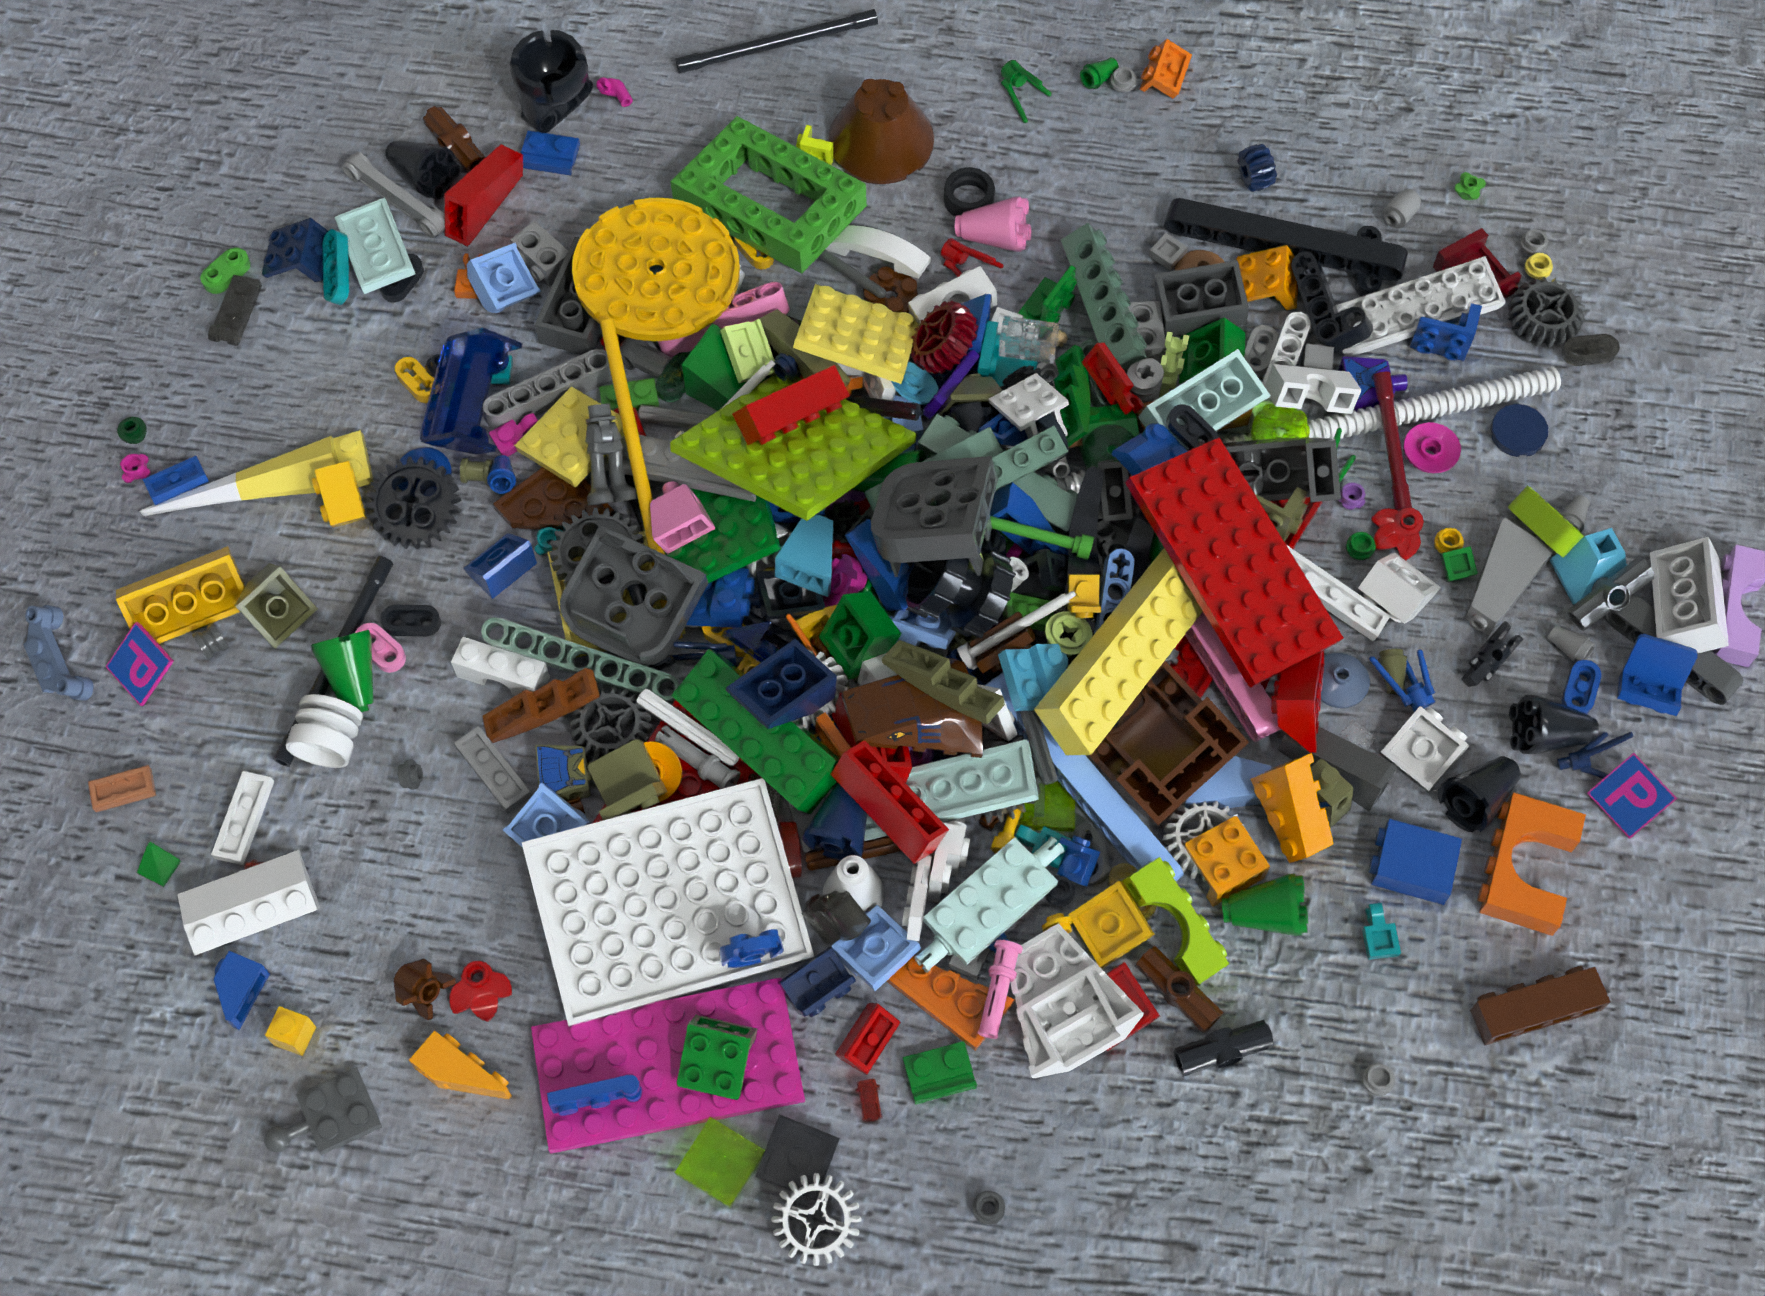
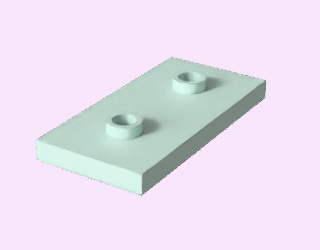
M385 198L335 217L339 231L348 236V255L364 294L416 274Z

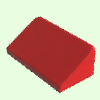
M868 1003L836 1051L835 1056L867 1075L901 1022L878 1003Z

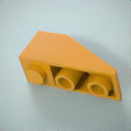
M434 1030L409 1059L414 1069L438 1088L508 1100L512 1096L506 1087L509 1082L496 1071L490 1075L482 1068L485 1063L472 1052L467 1056L458 1049L461 1044L448 1033L441 1036Z

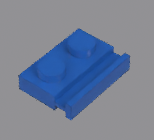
M527 131L521 154H523V168L571 176L572 167L575 164L580 147L579 138Z

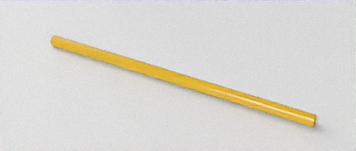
M605 319L600 322L647 544L649 548L665 555L664 550L654 541L652 536L650 503L653 498L615 323L613 319ZM660 600L661 609L667 604L666 600Z

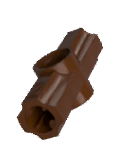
M433 106L427 110L426 115L423 117L424 124L436 136L439 145L447 147L454 153L456 161L467 173L486 158L472 142L466 128L461 123L456 124L442 107Z
M1153 946L1144 953L1135 964V967L1163 993L1166 1002L1173 1007H1177L1203 1033L1209 1030L1223 1015L1224 1012L1195 985L1192 976L1187 972L1181 971L1156 946ZM1173 984H1181L1185 987L1187 993L1182 995L1176 994L1171 986Z

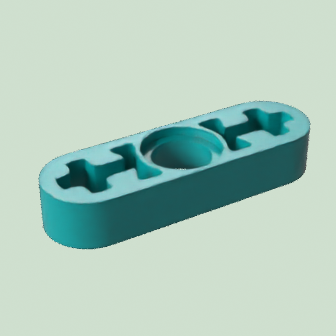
M330 229L326 233L322 244L324 299L328 302L342 305L349 295L348 236L345 233Z

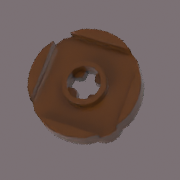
M888 266L881 267L869 279L883 287L886 292H895L897 296L878 298L863 288L864 301L873 304H883L893 312L909 313L908 302L918 295L916 280L911 276L895 272L894 269Z

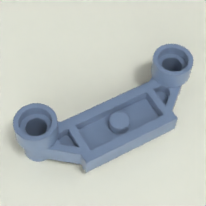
M44 605L43 607L29 606L25 613L26 621L29 623L27 641L23 645L42 691L47 693L57 692L59 695L69 696L74 700H88L93 693L92 680L88 677H72L52 633V630L58 629L63 622L61 608L51 605Z

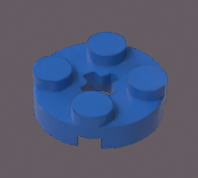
M771 929L761 932L757 937L749 938L748 934L731 937L729 939L730 944L720 947L719 956L723 967L728 964V968H738L761 963V958L768 953L771 959L777 957L784 952L778 930Z

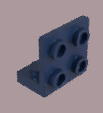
M308 218L272 231L269 237L267 254L264 258L262 276L269 278L296 268L315 283L322 281V244L328 230L312 218Z

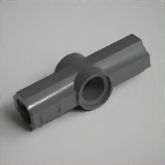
M1637 557L1612 577L1598 579L1592 587V592L1568 609L1570 619L1579 629L1585 631L1611 610L1624 609L1629 604L1631 595L1654 579L1655 573L1643 558Z

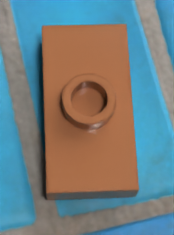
M149 765L88 781L92 808L95 812L156 796L152 769Z

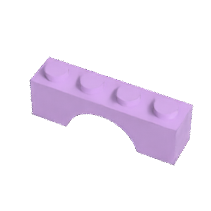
M1735 545L1730 554L1724 555L1721 563V571H1724L1722 587L1729 646L1714 649V654L1725 662L1749 667L1759 654L1762 629L1753 624L1745 615L1741 605V596L1748 592L1758 591L1765 583V551Z

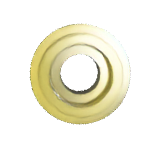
M1536 253L1530 256L1524 266L1526 273L1538 280L1544 276L1545 278L1549 277L1553 270L1551 258L1544 253Z

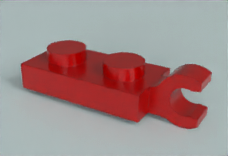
M1105 342L1097 343L1082 361L1083 365L1111 405L1119 404L1120 409L1125 414H1128L1132 409L1135 414L1138 413L1144 404L1139 397L1130 392L1134 384Z

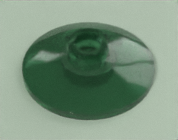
M1110 424L1093 430L1086 438L1082 450L1083 461L1087 469L1098 467L1099 462L1116 458L1109 454L1108 447L1114 446L1118 448L1134 438L1133 434L1121 426Z

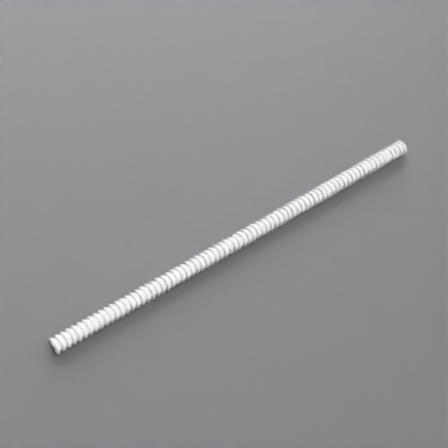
M1551 366L1547 369L1542 368L1539 371L1533 370L1531 373L1524 372L1523 375H1510L1507 378L1492 379L1490 382L1475 383L1473 386L1466 385L1465 388L1461 386L1457 390L1451 388L1449 391L1442 390L1440 393L1434 392L1432 395L1425 394L1424 397L1417 396L1415 399L1411 397L1407 401L1402 399L1399 403L1394 401L1397 426H1401L1402 422L1403 424H1409L1411 421L1415 423L1419 419L1424 421L1427 417L1433 419L1435 416L1442 417L1444 414L1450 415L1452 412L1459 413L1460 410H1473L1477 407L1482 408L1485 405L1491 406L1493 403L1508 402L1510 399L1514 401L1518 397L1523 399L1526 396L1541 395L1543 392L1549 393L1551 390L1558 391L1561 385L1560 374L1555 367ZM1375 405L1374 409L1367 407L1365 410L1361 408L1357 412L1353 410L1352 414L1341 413L1340 416L1334 414L1332 418L1325 416L1324 420L1317 418L1315 422L1314 420H1308L1307 423L1302 421L1298 425L1293 423L1290 427L1284 425L1282 429L1275 427L1273 431L1266 429L1265 433L1258 431L1256 435L1252 432L1248 436L1243 434L1240 438L1237 436L1232 437L1231 440L1225 438L1223 443L1276 438L1309 437L1333 439L1337 428L1342 429L1340 439L1344 436L1351 437L1352 433L1353 435H1359L1360 432L1365 434L1369 430L1374 432L1377 428L1383 430L1380 406ZM1080 470L1078 474L1071 472L1070 476L1065 478L1053 476V479L1057 481V486L1066 492L1070 489L1079 493L1086 472Z

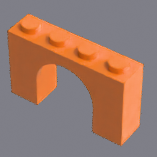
M1513 792L1508 801H1505L1498 811L1497 818L1502 819L1500 829L1496 828L1492 836L1491 846H1494L1495 850L1493 856L1489 855L1486 861L1484 873L1489 875L1487 883H1482L1478 893L1477 901L1482 902L1479 913L1553 936L1561 927L1567 898L1525 883L1513 867L1512 850L1515 846L1524 842H1538L1572 853L1580 843L1586 814Z

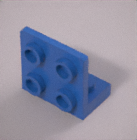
M1471 303L1468 312H1462L1458 325L1420 317L1410 348L1416 349L1423 354L1433 353L1444 356L1448 360L1464 361L1476 334L1482 306Z

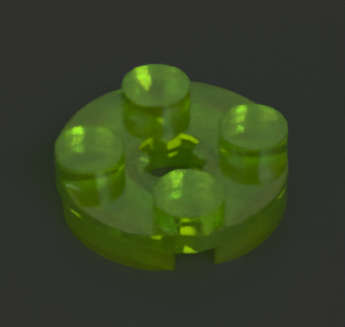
M1266 404L1255 416L1251 427L1252 440L1309 437L1310 434L1307 415L1303 411L1295 408L1276 407L1274 404ZM1281 427L1284 428V430H1286L1287 433H1284L1282 437L1277 436V431L1273 429Z

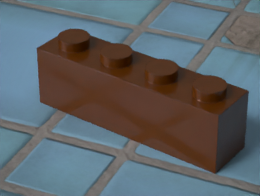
M1577 966L1567 970L1564 976L1558 978L1551 974L1535 981L1536 984L1526 987L1524 983H1520L1507 988V993L1496 996L1495 992H1489L1479 996L1470 1012L1484 1046L1602 1011L1611 1001L1596 967L1584 970L1583 966Z

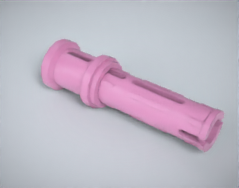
M1007 940L995 941L994 947L997 950L993 965L988 970L991 982L978 1034L990 1039L998 1038L1010 982L1016 979L1017 973L1014 970L1018 954H1021L1023 950L1021 945Z

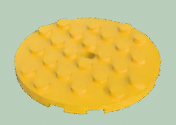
M644 198L634 200V204L620 209L616 206L599 216L598 222L590 229L587 228L584 231L573 254L572 276L579 301L587 313L599 324L602 320L613 319L616 332L621 336L642 341H668L694 334L706 328L722 315L737 291L740 264L737 247L734 245L729 231L717 218H711L703 213L702 208L685 201L671 198ZM654 265H660L663 267V269L659 272H656V274H653V271L649 270V268Z

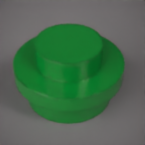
M1366 532L1352 534L1346 543L1348 554L1357 560L1369 559L1374 554L1376 548L1372 536Z

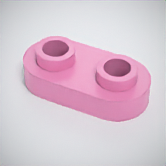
M365 623L358 627L355 633L369 630L371 639H376L372 643V662L384 672L391 673L400 670L404 666L406 655L402 646L379 625ZM389 657H396L394 661L387 662Z

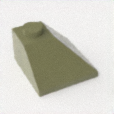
M981 374L967 375L934 414V417L936 414L943 417L944 411L950 414L951 407L963 403L981 402L982 407H990L989 398L1002 392V389L992 377H982Z
M268 563L246 584L234 605L274 649L318 610L281 566Z

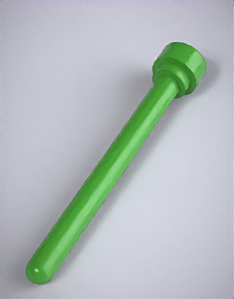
M990 516L992 529L1072 549L1071 552L1076 553V557L1087 560L1089 558L1094 540L1093 536L1082 534V536L1076 535L1073 538Z

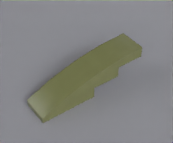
M777 309L759 318L768 342L778 355L784 353L795 359L798 365L797 370L804 379L835 365L845 387L849 385L851 379L836 362L793 348L800 326Z
M901 640L882 658L884 665L913 686L952 709L988 725L1005 705L1002 695L978 687L976 677L951 668L949 658Z

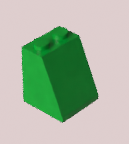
M712 323L683 362L682 370L686 395L718 411L746 382L738 383L720 331L721 328ZM766 376L760 383H762L771 376Z

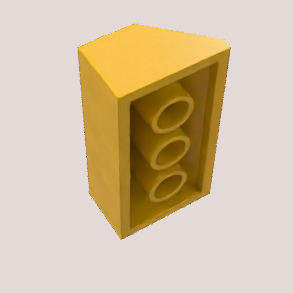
M227 546L116 589L115 599L129 629L132 628L135 622H139L155 641L160 644L239 613L240 611L234 605L244 590L245 584Z

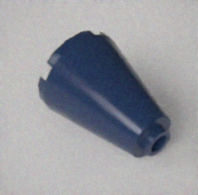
M837 783L804 831L802 836L803 842L812 850L815 849V846L824 849L822 855L838 861L851 855L862 857L867 813Z

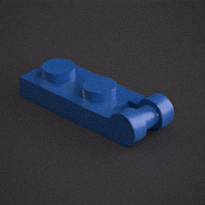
M625 1075L549 1092L547 1096L553 1114L559 1113L561 1116H566L578 1112V1108L591 1105V1108H602L610 1105V1101L625 1098L629 1102H636L642 1096V1088L636 1076Z

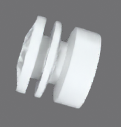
M317 694L305 695L301 698L299 703L300 710L295 715L296 721L299 724L291 727L286 742V749L295 757L311 764L329 768L347 766L354 747L350 739L358 735V726L362 723L363 714L358 708L337 698Z

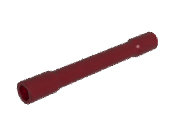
M1387 371L1374 374L1373 378L1376 397L1380 406L1391 474L1394 509L1400 511L1404 508H1412L1409 485L1406 482L1393 401L1394 392L1391 374Z

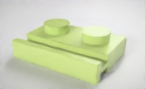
M760 319L753 322L748 321L725 326L720 330L738 383L747 382L763 365H767L771 360L775 361ZM771 368V372L768 375L773 376L775 375V372L773 368Z

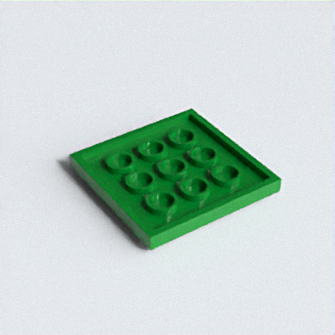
M690 488L701 501L715 529L669 554L665 551L664 553L666 556L705 573L708 583L781 549L769 501L757 495L756 501L753 502Z

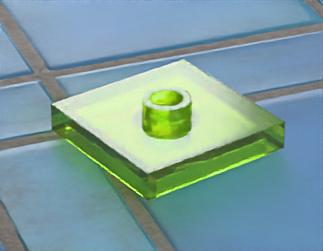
M709 1117L674 1173L718 1202L731 1208L761 1161L765 1150L712 1117Z

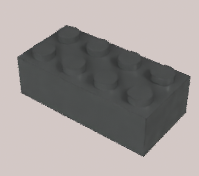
M574 237L535 322V329L540 344L582 355L595 349L602 330L600 324L584 309L575 291L572 276V260L580 238Z

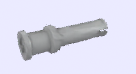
M667 725L661 728L665 732L664 734L660 731L657 733L655 741L670 747L678 757L698 770L701 779H708L718 786L719 790L737 784L740 772L726 767L720 762L718 756H708L671 730Z

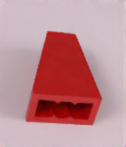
M500 144L444 194L446 237L467 247L472 243L523 176V154Z

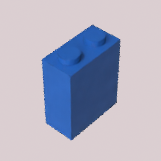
M1389 819L1384 828L1379 827L1375 838V845L1379 846L1377 856H1372L1368 873L1373 874L1371 885L1444 905L1452 892L1462 838Z

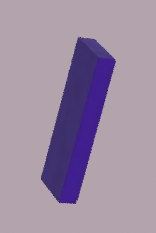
M970 350L923 409V414L928 419H931L979 359L980 355L975 350Z

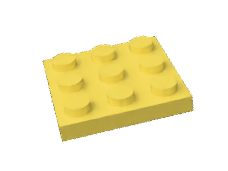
M571 386L514 446L525 457L572 486L577 487L591 472L590 456L587 454L588 444L585 442L587 431L586 419H589L588 406L601 403ZM611 410V415L616 417V420L611 422L616 423L623 437L624 433L620 415Z

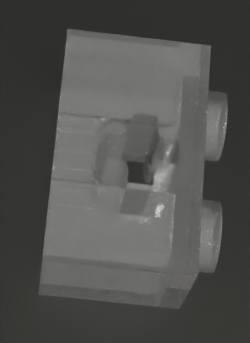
M1004 315L999 340V356L1055 364L1060 323Z

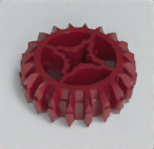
M953 300L950 302L944 301L940 306L935 305L933 311L927 312V316L920 320V325L914 329L916 333L911 337L913 339V346L910 357L913 358L919 368L926 370L928 373L936 375L937 373L944 374L946 370L951 371L955 364H960L963 356H967L966 352L968 349L973 347L971 343L977 337L975 334L978 329L976 325L977 319L965 305L956 303Z

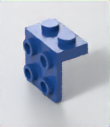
M1640 634L1619 676L1617 699L1632 705L1647 707L1659 713L1677 716L1681 709L1682 688L1698 657L1697 650L1647 634Z

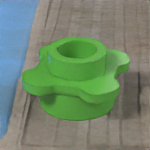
M1468 172L1462 173L1460 182L1454 187L1455 191L1462 199H1478L1480 197V190L1486 185L1485 180L1477 178Z

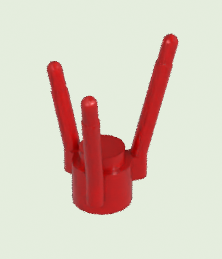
M953 238L945 242L940 254L941 257L946 259L943 265L952 270L957 277L962 272L955 265H963L968 256L1000 269L1004 267L1002 263L996 261V258L967 247Z

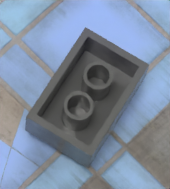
M1238 260L1155 274L1154 292L1156 301H1160L1165 338L1167 332H1173V337L1185 335L1222 318L1228 319L1236 326L1247 325L1249 306Z

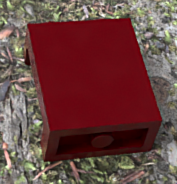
M1483 228L1438 251L1433 264L1436 272L1486 256L1503 297L1508 298L1512 296L1518 289L1522 275L1519 271L1510 275L1485 246L1489 235Z

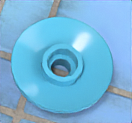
M909 361L902 383L899 384L891 381L895 390L902 397L921 405H927L939 390L936 381L926 370H922L917 364Z

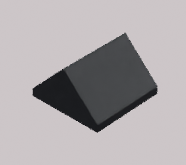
M775 570L756 572L762 618L766 620L786 618L787 614H791L792 617L803 616L825 608L821 594L775 577Z

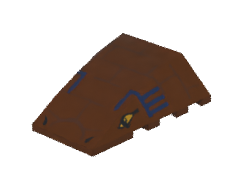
M949 657L951 668L968 674L965 662ZM898 674L843 691L841 694L856 745L865 740L872 747L897 749L898 746L912 747L913 751L925 752L927 748L943 750V754L948 755L964 752L971 753V757L982 758L983 756L982 722L939 702L907 682Z

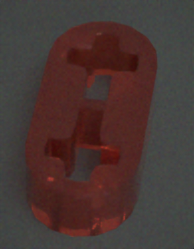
M779 822L778 829L792 878H800L802 863L796 822Z

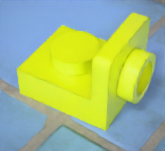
M806 125L804 133L798 135L796 147L832 166L834 160L833 142L812 138V126Z

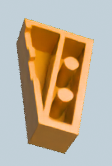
M1312 753L1276 766L1250 779L1254 792L1265 810L1268 822L1273 828L1281 850L1289 863L1308 858L1334 844L1326 809L1320 808L1316 793L1321 788L1319 780H1313L1310 764L1314 762Z

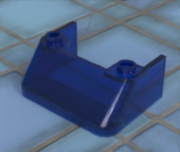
M483 327L449 336L441 350L420 432L421 442L435 447L475 455L496 452L497 446L488 443L489 436L487 431L480 426L484 411L483 403L487 399L492 376L506 369L509 363L508 352L522 349L523 343Z

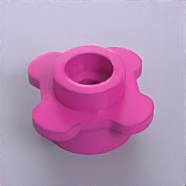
M129 454L121 460L120 466L124 472L122 475L124 482L131 483L135 479H144L151 475L150 470L147 468L149 459L146 455Z

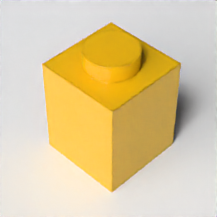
M279 1006L265 1036L274 1046L303 1056L316 1026L308 1016Z

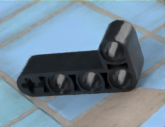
M1306 251L1297 254L1291 263L1292 270L1314 333L1320 343L1324 346L1334 347V353L1369 338L1373 332V324L1363 309L1360 307H1350L1338 313L1324 271L1314 255Z

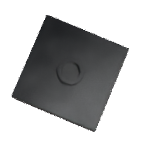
M779 1114L755 1177L792 1191L789 1187L791 1181H794L798 1188L803 1187L800 1178L802 1175H806L808 1183L813 1184L814 1173H819V1183L823 1184L840 1138ZM809 1191L802 1195L816 1201L820 1191Z

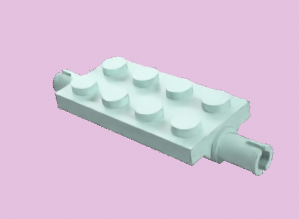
M1014 837L923 917V921L935 936L933 937L934 941L919 955L914 957L919 966L923 964L922 969L928 973L943 957L954 955L967 966L1057 886L1058 880L1045 867L1064 852L1063 846L1060 843L1055 845L1054 843L1057 840L1054 837H1050L1036 852L1030 853Z

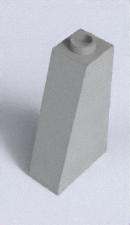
M1504 518L1494 535L1465 619L1476 630L1490 635L1545 566L1554 550L1507 518Z

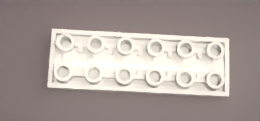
M1486 256L1336 305L1338 313L1350 307H1360L1373 324V332L1370 337L1342 350L1343 355L1353 357L1411 338L1415 333L1420 317L1454 324L1459 322L1462 312H1468L1471 303L1482 306L1480 315L1502 307L1505 304V299Z

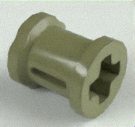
M462 458L460 465L461 483L484 481L488 485L487 477L493 465V460L487 459L485 462Z

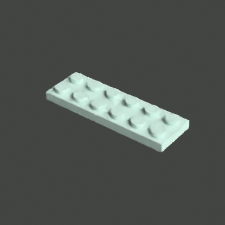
M1027 739L983 750L982 758L971 757V753L912 767L906 782L942 822L1039 800L1031 749ZM867 814L864 841L888 836Z

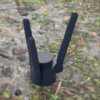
M678 641L673 643V646L678 648L711 649L723 655L737 667L734 645ZM688 653L670 656L674 657L675 660L680 661L698 660L701 659L705 653Z

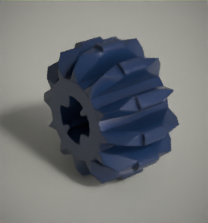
M1255 144L1239 152L1237 160L1239 164L1238 170L1244 185L1251 192L1260 191L1275 184L1277 177L1276 165L1269 148H1266L1263 144Z

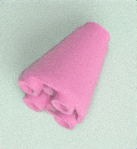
M1020 196L1012 197L963 212L962 215H956L955 234L957 237H962L967 241L1021 252L1026 249V240H1031V225L1026 224V215L1029 213V201L1027 198H1021Z

